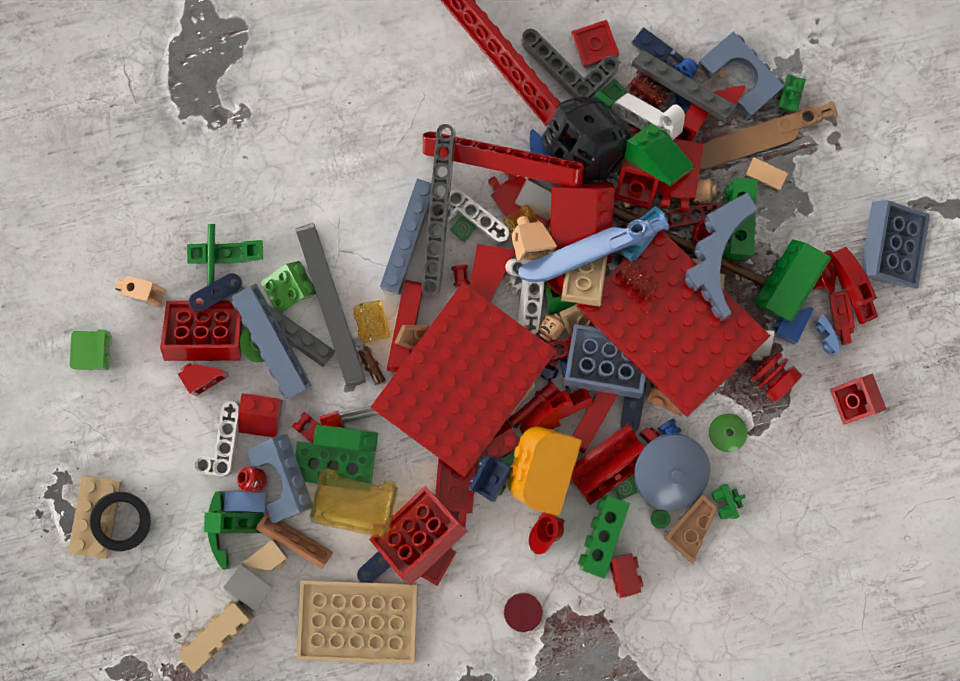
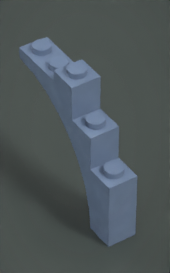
M748 193L706 216L705 227L709 233L712 232L713 234L696 244L695 254L703 262L689 269L685 274L686 278H684L687 286L690 289L693 288L695 292L702 288L703 291L701 292L704 299L710 301L713 306L712 311L717 318L720 317L721 321L726 320L731 315L721 288L720 265L722 254L731 235L743 222L755 215L758 209Z

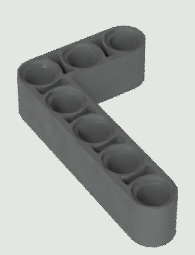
M530 28L523 32L522 46L573 98L594 96L617 73L619 67L618 59L614 56H607L583 78L535 29ZM531 36L535 41L529 43L525 39ZM544 49L548 52V55L542 56L538 52ZM559 63L561 68L554 69L552 64ZM610 63L614 66V69L608 70L605 65ZM572 76L575 80L567 82L565 77ZM593 76H598V77H600L601 82H599V83L593 82V81H592V77H593ZM585 89L588 94L582 96L578 93V90Z

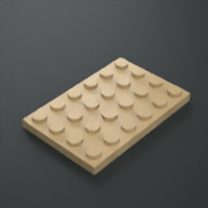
M300 580L296 660L414 664L418 584Z

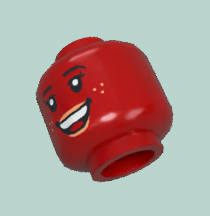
M251 466L243 468L237 475V483L240 489L246 492L259 493L267 482L265 472L262 469Z

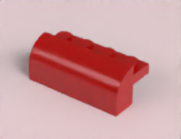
M628 424L576 461L571 481L589 505H592L635 473L637 459L645 447Z

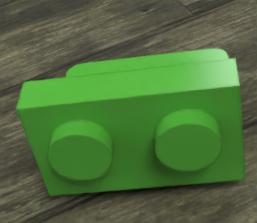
M300 261L283 265L261 282L273 307L280 313H283L299 301L316 295L314 285L309 280L305 268Z
M97 329V331H73L71 333L70 368L109 370V365L111 364V332Z

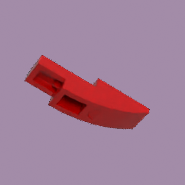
M847 247L830 253L841 288L847 289L859 324H865L877 318L878 314L873 300L877 299L860 263Z
M580 389L569 395L564 390L533 411L519 429L522 435L532 427H543L553 430L561 426L560 419L594 403L586 389Z

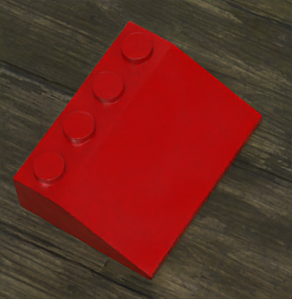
M604 182L582 184L580 187H552L550 236L557 246L554 251L613 227L614 187ZM611 254L608 255L607 263H611Z
M166 301L160 344L163 360L241 361L240 336L243 332L242 316L230 301H219L203 311L192 310L188 301ZM196 301V304L201 305L202 301Z
M425 485L369 540L398 576L409 585H412L468 531Z

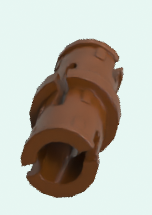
M366 346L363 350L357 351L365 364L364 369L369 372L375 386L380 384V382H384L386 379L369 347Z

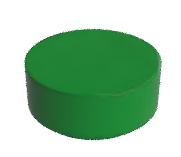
M660 509L655 510L650 516L651 524L658 529L667 527L670 523L669 513Z

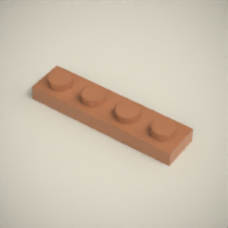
M268 512L257 525L256 529L321 569L324 568L333 554L332 551L282 521L272 524Z

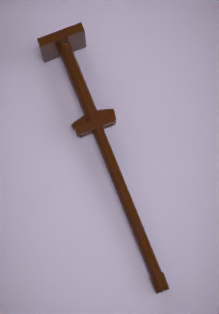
M614 205L613 217L626 222V229L632 221L639 220L649 211V208H641V206L637 205L632 212H629ZM665 229L662 230L680 248L695 254L696 244ZM723 257L721 259L720 267L748 279L762 288L768 279Z

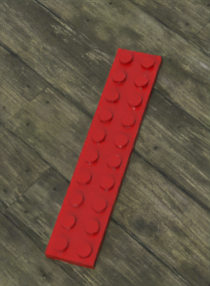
M440 0L547 127L555 114L556 108L560 104L559 99L554 97L547 85L527 65L522 55L518 54L512 47L511 42L501 34L499 28L491 22L486 12L480 9L475 0Z

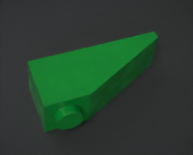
M316 425L313 444L376 452L378 432L366 429Z
M205 512L204 532L262 533L256 528L264 514Z

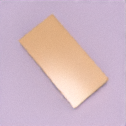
M753 157L745 176L757 179L758 182L780 191L788 173Z

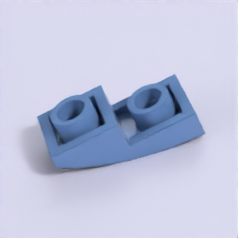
M822 315L814 321L815 328L821 335L826 336L820 341L823 344L822 348L824 351L834 356L840 352L839 342L832 326L825 316Z
M224 492L223 512L264 513L266 493Z

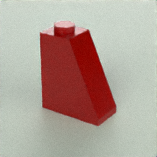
M692 103L684 118L683 131L675 139L692 141L707 117L708 112Z

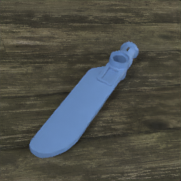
M661 213L659 217L650 221L634 220L626 229L611 227L526 263L519 268L518 272L521 279L528 282L547 281L633 244L638 246L644 245L650 237L654 236V233L663 229L668 230L669 226L665 216Z

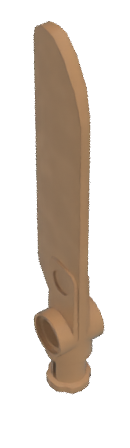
M830 101L829 104L821 107H806L803 110L711 139L703 145L700 170L792 142L801 128H809L814 124L822 122L823 119L832 116L833 118L837 117L836 105L833 101ZM803 114H809L812 117V121H805Z

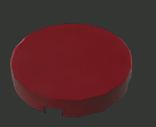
M529 593L513 595L504 606V617L507 624L518 632L533 630L542 619L543 611L541 604L536 597Z

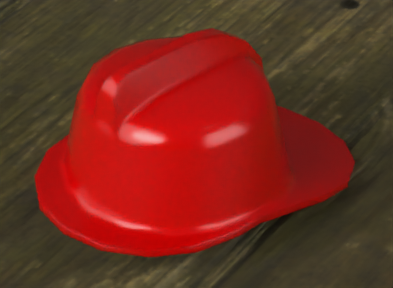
M826 250V251H825V254H827V255H829V256H830V253H832L831 250ZM832 260L827 264L813 289H827L830 293L835 291L837 274Z
M542 512L529 534L531 550L535 554L541 555L546 553L553 542L563 537V524L565 520L558 518L554 514Z

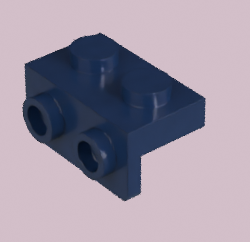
M487 455L481 460L477 474L472 477L469 490L477 492L491 502H495L513 467L495 456Z

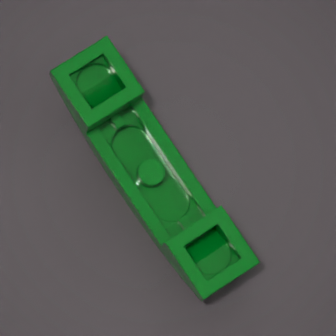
M263 240L215 244V264L263 260ZM187 244V263L207 264V244Z
M223 491L215 492L208 512L217 513V511H223ZM208 533L210 547L217 563L223 570L230 569L228 549L220 550L219 533Z

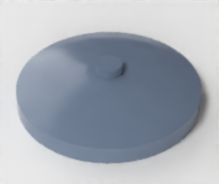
M666 434L651 441L642 450L635 466V483L640 495L649 504L664 511H677L693 504L703 494L710 477V463L705 450L698 442L682 434Z

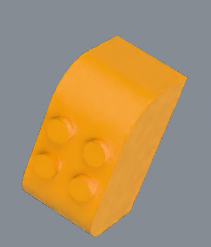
M532 427L524 432L518 446L515 448V458L513 465H511L513 468L509 474L508 490L511 496L531 509L560 516L582 440L566 433L543 427Z

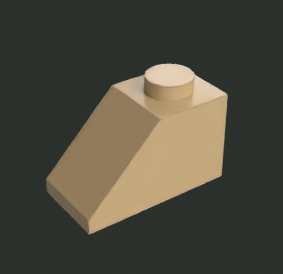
M271 540L244 561L243 564L253 569L274 570L276 568L278 571L287 564L285 560L289 557L275 540Z

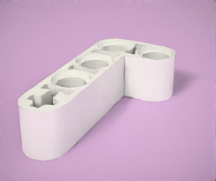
M629 93L624 94L612 105L613 112L641 130L652 124L666 132L672 140L683 131L685 113L678 105L671 106L663 113Z
M454 189L450 191L448 223L458 213L496 244L502 245L508 241L509 230L504 224L461 190ZM455 195L460 196L462 199L457 204L451 201V198ZM438 205L435 214L439 216L440 211L444 210L441 205ZM473 207L476 209V213L468 215L466 209ZM483 219H488L491 221V225L483 227L480 222ZM503 231L504 238H497V232L501 233Z
M516 258L510 259L506 263V271L510 275L520 277L519 272H514L513 265L519 263L521 267L533 260L518 261ZM522 280L517 322L524 327L530 324L531 327L527 329L536 334L540 324L544 281L528 282ZM531 284H535L536 289L531 294L529 287ZM529 303L533 304V310L531 312L527 311V306Z
M227 401L222 405L214 458L198 457L194 461V469L198 473L223 477L229 476L232 473L239 434L238 412L240 405L238 403ZM233 405L236 411L231 414L227 410ZM231 416L232 419H235V422L226 420V417L230 419ZM231 424L233 432L227 435L224 428L226 425ZM225 443L230 445V451L227 454L222 452V446ZM206 460L208 468L203 471L200 468V462ZM223 462L228 466L225 473L219 471V465Z

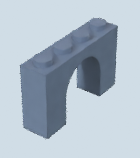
M733 31L699 61L698 67L704 71L709 79L731 63L744 64L752 71L755 79L754 88L736 105L741 114L749 120L784 88L782 79L770 71L769 65L757 57L755 50L749 48L744 43L745 41L742 36Z
M287 434L271 438L246 450L252 467L257 468L271 464L278 470L283 483L281 497L277 501L266 505L272 524L314 508Z

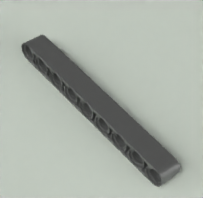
M448 124L440 125L436 132L422 291L428 296L438 294L442 285L456 139L455 129ZM449 128L451 130L449 138L442 137L443 129ZM444 147L449 149V155L446 158L440 156V150ZM440 167H446L447 175L445 177L438 175ZM439 186H443L446 191L442 197L436 194V189ZM437 205H441L444 209L443 214L440 216L434 213ZM439 224L442 228L439 235H435L432 231L433 226ZM434 243L440 247L438 254L431 252V246ZM432 262L438 266L436 273L429 271V265ZM429 282H434L436 285V290L433 293L427 289Z
M313 222L295 228L346 386L351 388L366 383L315 224Z

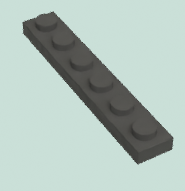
M644 50L632 61V67L724 123L736 111L737 106Z
M242 286L235 294L239 293L240 291L246 288ZM269 305L289 344L324 367L334 355L335 350Z

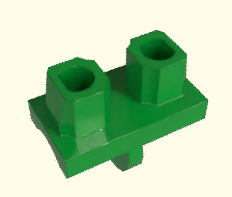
M790 74L787 75L779 108L793 112L798 111L806 79Z
M728 484L720 485L718 489L711 492L714 502L723 499L725 501L726 507L718 509L720 519L738 518L739 514L734 502H736L738 508L743 507L741 500L746 498L745 494L739 495L737 488L731 490L734 496L732 498Z

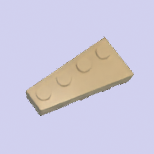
M231 601L224 608L225 611L220 616L217 614L210 620L209 623L211 625L206 629L202 628L195 634L196 639L192 643L188 641L180 648L182 652L178 657L193 673L197 672L255 618L240 601Z

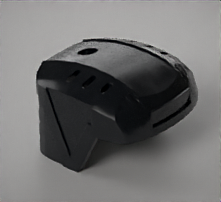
M590 96L568 99L558 105L553 118L541 137V142L551 157L578 162L576 160L578 157L588 163L587 166L584 165L583 181L605 179L625 157L627 140L632 138V134L624 121L604 102ZM570 126L580 135L578 140L575 138L563 139ZM547 136H548L549 140L551 141V145H550V144L548 143V141H547V138H546ZM581 150L591 155L592 158H588L581 154Z

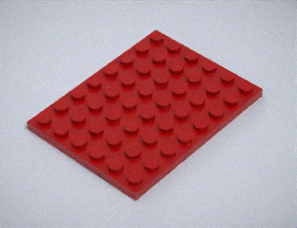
M661 230L634 263L626 258L604 279L600 306L578 303L576 307L686 417H689L771 335L723 289L724 299L731 315L724 321H721L720 317L717 318L712 311L713 306L710 301L704 299L701 292L703 291L702 288L695 292L685 282L686 272L697 264Z
M462 282L370 408L465 477L557 350Z

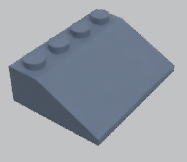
M889 200L872 202L861 266L868 279L918 288L930 214Z
M574 324L563 385L640 399L643 394L645 375L598 328Z

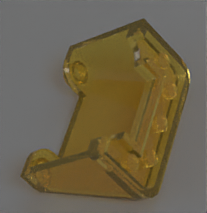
M332 469L320 471L309 517L316 524L380 538H388L398 487L395 486V483L387 481L378 486L341 478L340 475H337V471Z

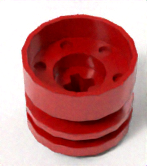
M780 351L764 360L750 378L753 383L759 378L762 379L757 385L758 388L766 384L769 386L764 394L772 403L779 400L802 377V374L794 366L787 370L784 369L788 362L787 358L780 363L777 362L783 355Z

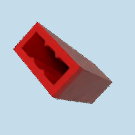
M477 244L470 288L489 302H492L507 272L505 268L508 260L513 259L515 250Z

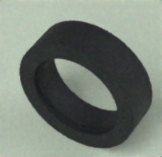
M113 492L105 495L94 505L91 511L90 529L94 538L103 547L112 551H127L135 548L142 543L150 530L151 517L148 507L139 497L128 492ZM116 502L131 504L137 510L140 518L139 527L135 534L125 540H113L107 537L101 528L100 521L104 510Z

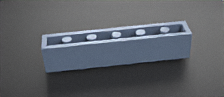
M418 178L416 180L380 284L382 290L400 295L429 210L432 184Z
M257 283L231 296L234 308L242 316V323L249 329L253 343L260 349L261 358L267 362L271 376L279 384L280 393L288 399L310 387L311 383Z

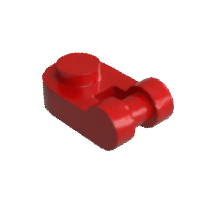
M303 412L301 419L297 423L295 422L292 427L313 443L316 425L320 424ZM307 422L312 425L308 431L303 428Z

